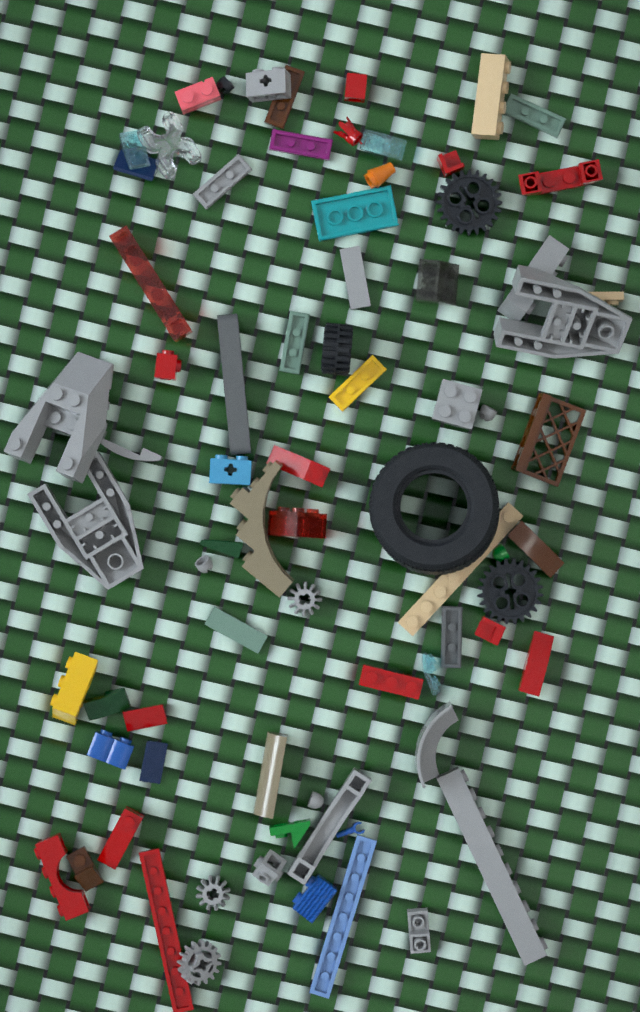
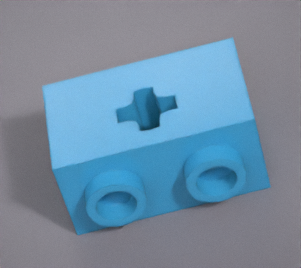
M215 455V458L210 459L209 483L251 485L252 461L248 460V456H236V460L227 459L228 455ZM230 464H233V467L237 469V472H233L232 476H229V473L225 471V468H229Z

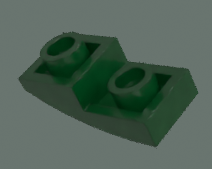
M125 688L105 691L104 696L84 699L83 702L89 721L115 714L131 705Z

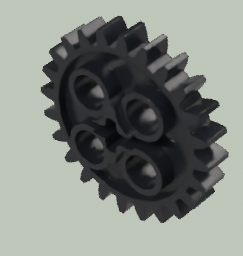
M471 169L468 170L467 175H464L463 171L460 170L459 177L453 173V180L451 181L446 178L447 186H440L444 193H437V196L442 199L436 201V205L441 206V208L437 209V213H443L440 221L447 220L445 227L453 226L451 232L459 229L460 236L463 231H466L469 237L471 231H474L477 236L479 229L485 233L486 225L492 228L491 220H498L495 213H501V209L497 208V206L502 205L503 202L497 200V198L502 194L495 193L499 186H491L493 179L485 180L486 173L479 177V170L476 171L475 175H472ZM474 184L478 187V192L471 194L467 187ZM460 187L463 188L465 195L467 196V199L469 201H474L472 204V208L478 214V219L475 218L471 207L469 205H464L466 202V198L459 190ZM453 194L458 195L461 202L453 204L450 201V196ZM485 202L488 205V210L485 212L480 211L477 207L478 203ZM462 212L469 213L471 220L467 222L462 221L460 214Z
M505 558L502 565L498 560L496 561L497 567L494 568L492 565H489L490 572L483 571L486 578H479L483 586H477V589L482 590V593L478 594L477 597L483 598L479 605L487 606L483 612L491 611L490 618L497 615V622L504 618L505 624H508L509 619H512L513 624H516L517 618L524 622V615L531 618L530 611H538L534 605L541 604L537 597L544 595L538 592L543 586L537 585L541 577L534 578L537 571L530 572V564L523 567V560L517 565L515 558H512L511 564ZM507 573L510 575V586L515 589V592L512 593L514 609L510 608L509 594H505V590H508ZM516 574H521L524 577L523 584L519 586L515 585L513 581ZM496 577H501L504 581L503 586L499 589L493 585V580ZM520 594H524L527 598V602L523 606L518 605L516 602V598ZM500 597H504L507 601V605L502 609L496 606V601Z

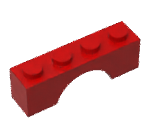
M61 833L38 841L35 844L34 852L37 859H41L43 863L42 872L44 877L50 880L52 886H49L53 898L56 897L59 905H57L60 916H64L67 921L89 912L91 907L84 890L69 887L60 877L59 864L62 857L68 852Z

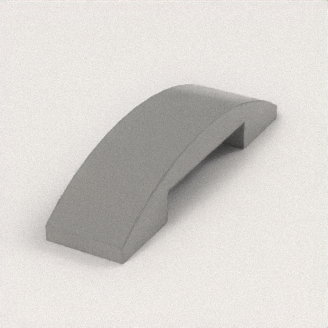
M105 431L100 442L114 453L129 459L145 462H156L163 459L162 456L145 448L138 455L105 440L107 431Z

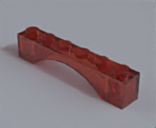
M127 225L109 236L175 343L193 333Z

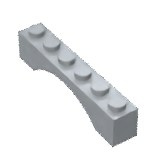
M355 767L352 769L288 869L287 874L303 885L306 884L336 833L371 783L372 779Z

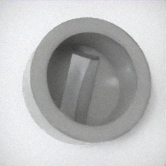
M485 404L482 405L479 412L481 419L485 421L493 420L497 414L495 409Z
M204 555L196 560L195 566L200 572L208 573L207 570H212L213 563L208 555Z
M312 791L307 807L313 809L320 808L324 803L322 795Z

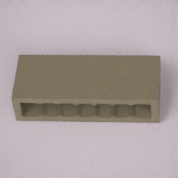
M267 731L253 812L255 815L270 819L274 817L288 734Z

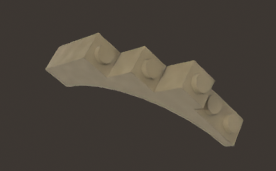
M276 460L274 463L270 461L262 470L265 474L261 479L256 477L251 483V491L245 486L242 489L237 488L230 496L233 499L230 504L248 518L247 521L243 519L237 526L239 531L236 536L250 546L254 552L250 550L242 559L245 561L242 567L280 598L294 579L283 569L275 557L268 541L265 526V507L268 493L274 478L283 466V464Z

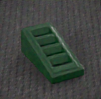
M204 539L200 542L204 547L237 559L240 557L244 546L242 542Z

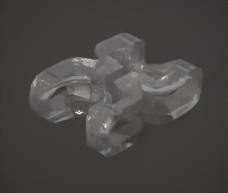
M171 111L165 113L162 118L166 134H155L148 126H143L137 130V137L144 149L150 154L158 153L155 165L167 180L174 178L177 172L173 157H183L191 165L201 162L202 158L199 149L191 138L180 137L183 132V125Z

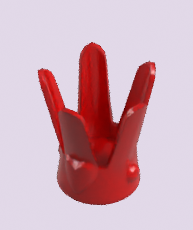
M348 116L346 117L348 122L343 123L340 121L338 123L347 134L342 131H333V133L344 138L352 146L358 143L363 144L360 141L363 134L355 128Z

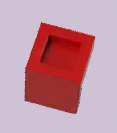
M347 73L344 101L365 103L366 74Z
M456 150L445 155L439 154L437 157L444 178L464 170V163H461Z
M482 616L474 634L498 646L506 627Z

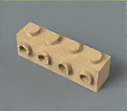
M481 53L471 131L475 139L499 140L500 134H503L504 123L501 121L502 114L506 113L504 97L505 94H508L509 82L506 81L507 74L511 73V61H509L506 55Z

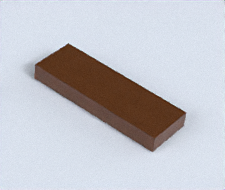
M288 65L285 66V69L291 74V98L272 100L264 123L282 130L285 128L305 75L304 71Z

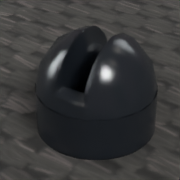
M224 76L217 82V89H221V94H228L234 89L232 83Z

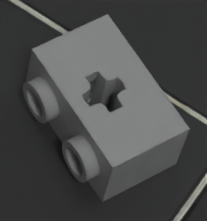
M273 67L272 70L267 71L254 69L252 72L246 73V97L252 103L291 98V74L283 67Z

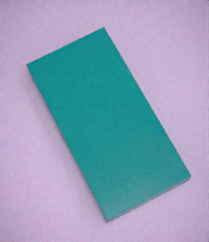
M391 185L311 201L319 242L399 226Z

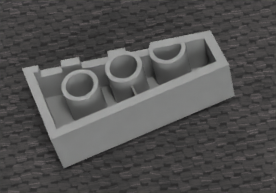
M549 235L528 267L537 268L556 277L558 273L555 270L558 265L562 267L569 258L566 256L569 248ZM512 288L497 311L508 319L520 321L525 313L530 315L536 304L533 303L535 299L515 295Z

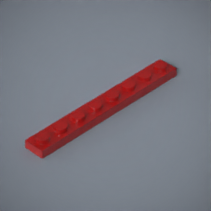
M160 848L141 851L139 856L173 1012L194 1010L189 983L181 977L182 973L177 970L181 966L177 963V960L182 959V956L179 955L182 949Z

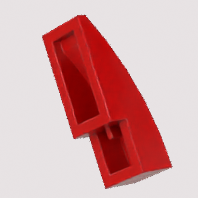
M534 631L523 667L519 691L535 696L540 695L554 636Z

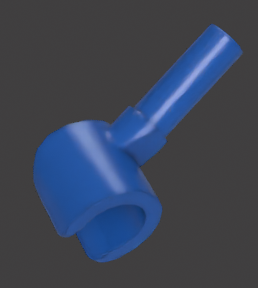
M354 822L352 827L336 833L337 838L352 833H364L365 829L358 832L355 829L356 825L362 822Z

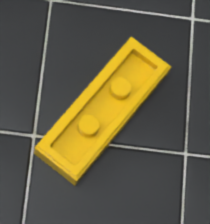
M372 355L328 398L343 412L387 369Z

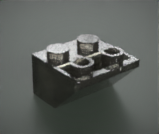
M419 259L415 302L456 306L459 265L439 260Z

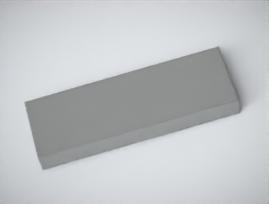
M238 154L195 191L193 196L207 210L250 173L252 168Z
M360 246L340 249L350 309L370 307L371 303Z

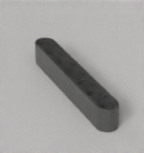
M238 314L217 315L231 455L251 454Z

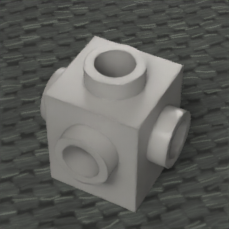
M270 849L264 857L260 855L253 865L256 869L252 875L269 887L273 881L278 882L284 873L282 868L287 861Z

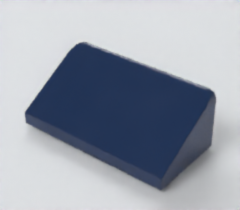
M121 149L113 169L153 181L157 174L159 160Z
M147 740L139 781L161 783L168 743Z

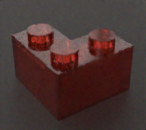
M278 507V511L269 510L268 535L326 539L327 514H319V509H307V513L304 512V508H292V512L289 507Z

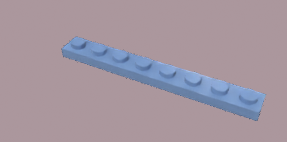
M358 834L356 836L309 993L328 999L330 997L377 843L375 839Z

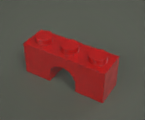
M363 664L358 684L419 700L424 679Z

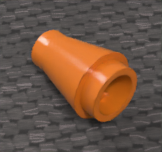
M388 162L387 164L367 170L364 177L372 189L375 187L379 188L392 174L396 173L393 164Z

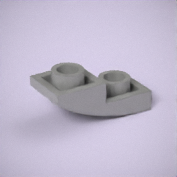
M427 907L407 909L410 953L431 952Z

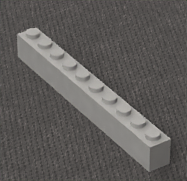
M457 766L440 774L436 779L524 966L547 956L545 949L548 948L543 937L539 938L536 933L539 930L535 919L530 920L527 914L530 911L526 900L521 901L518 895L521 893V889L517 881L512 882L509 876L513 872L508 862L504 864L501 859L504 853L500 845H495L492 840L495 834L491 826L486 827L483 819L487 817L482 807L477 808L475 800L478 798L473 788L468 789L466 782L469 779L464 769L460 771Z

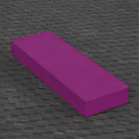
M273 129L269 150L329 161L333 140Z

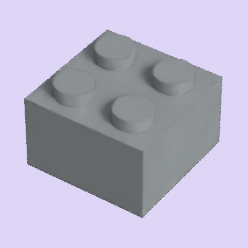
M443 379L431 420L471 431L483 390Z

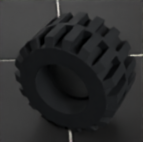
M326 323L321 360L322 374L342 376L349 374L353 340L352 325Z

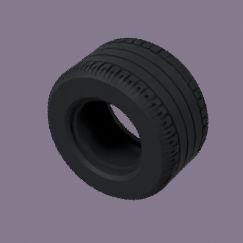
M427 442L422 443V445H413V447L406 448L405 451H400L397 453V456L394 455L384 465V468L382 467L370 493V522L379 543L393 560L401 566L420 574L446 575L470 566L488 549L498 527L499 498L491 474L473 454L471 455L470 452L462 450L458 446L455 447L452 444L447 445L441 442H430L428 444ZM426 474H442L452 478L461 486L467 499V514L461 527L452 535L439 540L424 539L415 535L405 525L401 516L400 504L405 489L413 480Z

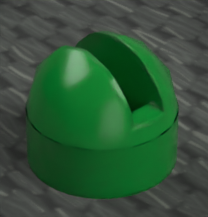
M502 544L493 549L492 555L496 561L502 562L505 558L508 559L510 557Z

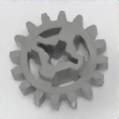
M201 939L198 940V943L191 941V947L185 945V953H179L182 959L177 960V963L181 965L177 970L182 973L181 977L190 984L195 983L197 986H200L201 981L208 984L207 979L211 978L213 980V973H219L216 967L221 965V962L217 960L221 957V954L216 952L218 948L208 941L204 942ZM201 950H206L208 953H202Z

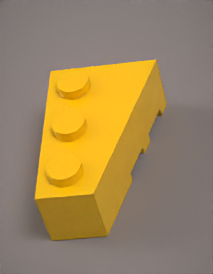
M75 652L73 657L69 656L65 666L68 669L65 676H61L58 687H61L58 695H53L50 703L53 706V718L76 725L77 716L83 707L85 696L98 666L97 659Z

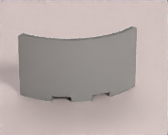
M450 701L438 708L429 717L417 739L415 764L423 788L426 787L425 782L439 776L436 765V749L441 736L452 724L459 721Z

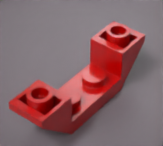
M599 159L582 162L577 166L543 173L536 171L518 175L522 196L558 192L603 180Z

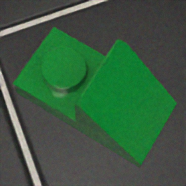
M309 818L270 825V835L276 838H284L288 836L287 833H291L293 847L295 848L311 825Z

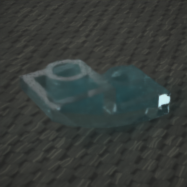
M365 129L361 141L363 144L360 145V149L396 160H402L407 140Z
M140 130L120 133L119 139L129 169L149 167L150 162L146 146H143Z
M423 652V673L430 691L435 696L441 692L438 688L441 684L435 675L431 677L430 674L437 670L435 665L438 663L432 654L427 655L426 652Z

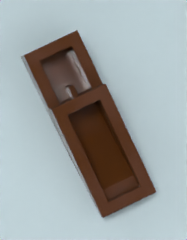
M520 521L506 535L549 578L564 564L523 521Z

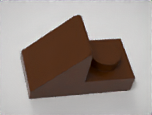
M85 846L66 856L76 874L74 876L86 892L104 882Z

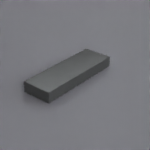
M442 606L441 668H461L463 607Z

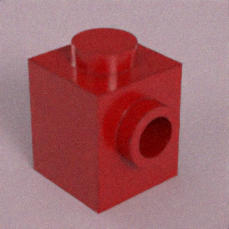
M162 350V353H157L154 375L156 379L176 381L177 372H181L182 360H178L179 356L174 355V351Z

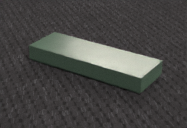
M512 93L506 103L505 115L558 138L566 118Z
M290 311L280 372L300 374L310 314Z
M215 606L204 624L257 654L268 635Z

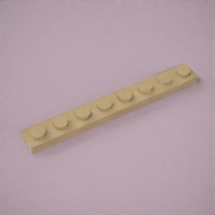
M508 502L499 512L496 534L488 549L485 550V553L474 563H471L470 566L451 574L441 575L398 623L414 636L521 520L523 515Z

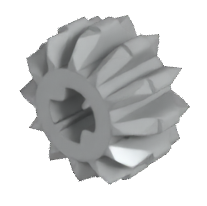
M307 582L303 584L304 589H301L300 584L297 583L296 588L299 590L298 592L290 589V592L295 597H287V600L295 601V603L289 605V608L297 606L295 614H298L299 610L303 609V617L306 616V609L309 610L311 615L314 614L312 606L319 610L320 606L315 604V601L322 602V598H315V595L321 593L320 590L313 593L312 590L315 588V585L312 584L310 589H307ZM308 594L310 596L308 599H311L310 603L305 602L304 605L301 604L299 596Z
M209 875V883L202 879L201 883L203 886H197L196 889L201 893L196 894V898H203L199 902L200 906L208 903L206 910H209L211 905H213L214 910L217 911L218 903L225 907L226 904L223 900L230 899V896L225 893L230 892L231 889L229 887L223 888L227 881L224 880L220 884V876H217L216 881H213L212 875ZM214 888L219 895L211 897L208 891H212Z

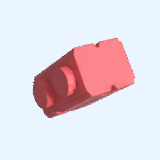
M213 77L205 79L204 82L200 81L175 91L183 115L221 100Z

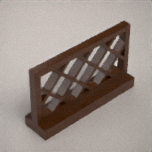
M539 393L511 470L558 487L587 410L551 397V395ZM551 402L559 405L561 413L554 416L551 415L549 411ZM572 410L579 412L577 421L570 424L566 413ZM563 415L567 426L557 429L553 419ZM550 421L554 432L544 435L542 426ZM569 428L571 438L563 443L559 432ZM556 434L560 445L550 449L546 438ZM543 440L547 451L537 454L535 445ZM561 447L564 457L556 462L552 451ZM549 453L553 464L543 468L539 457ZM536 459L540 470L534 473L527 471L529 462ZM555 467L557 471L555 481L548 479L545 470Z

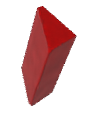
M164 704L123 711L127 732L168 724Z

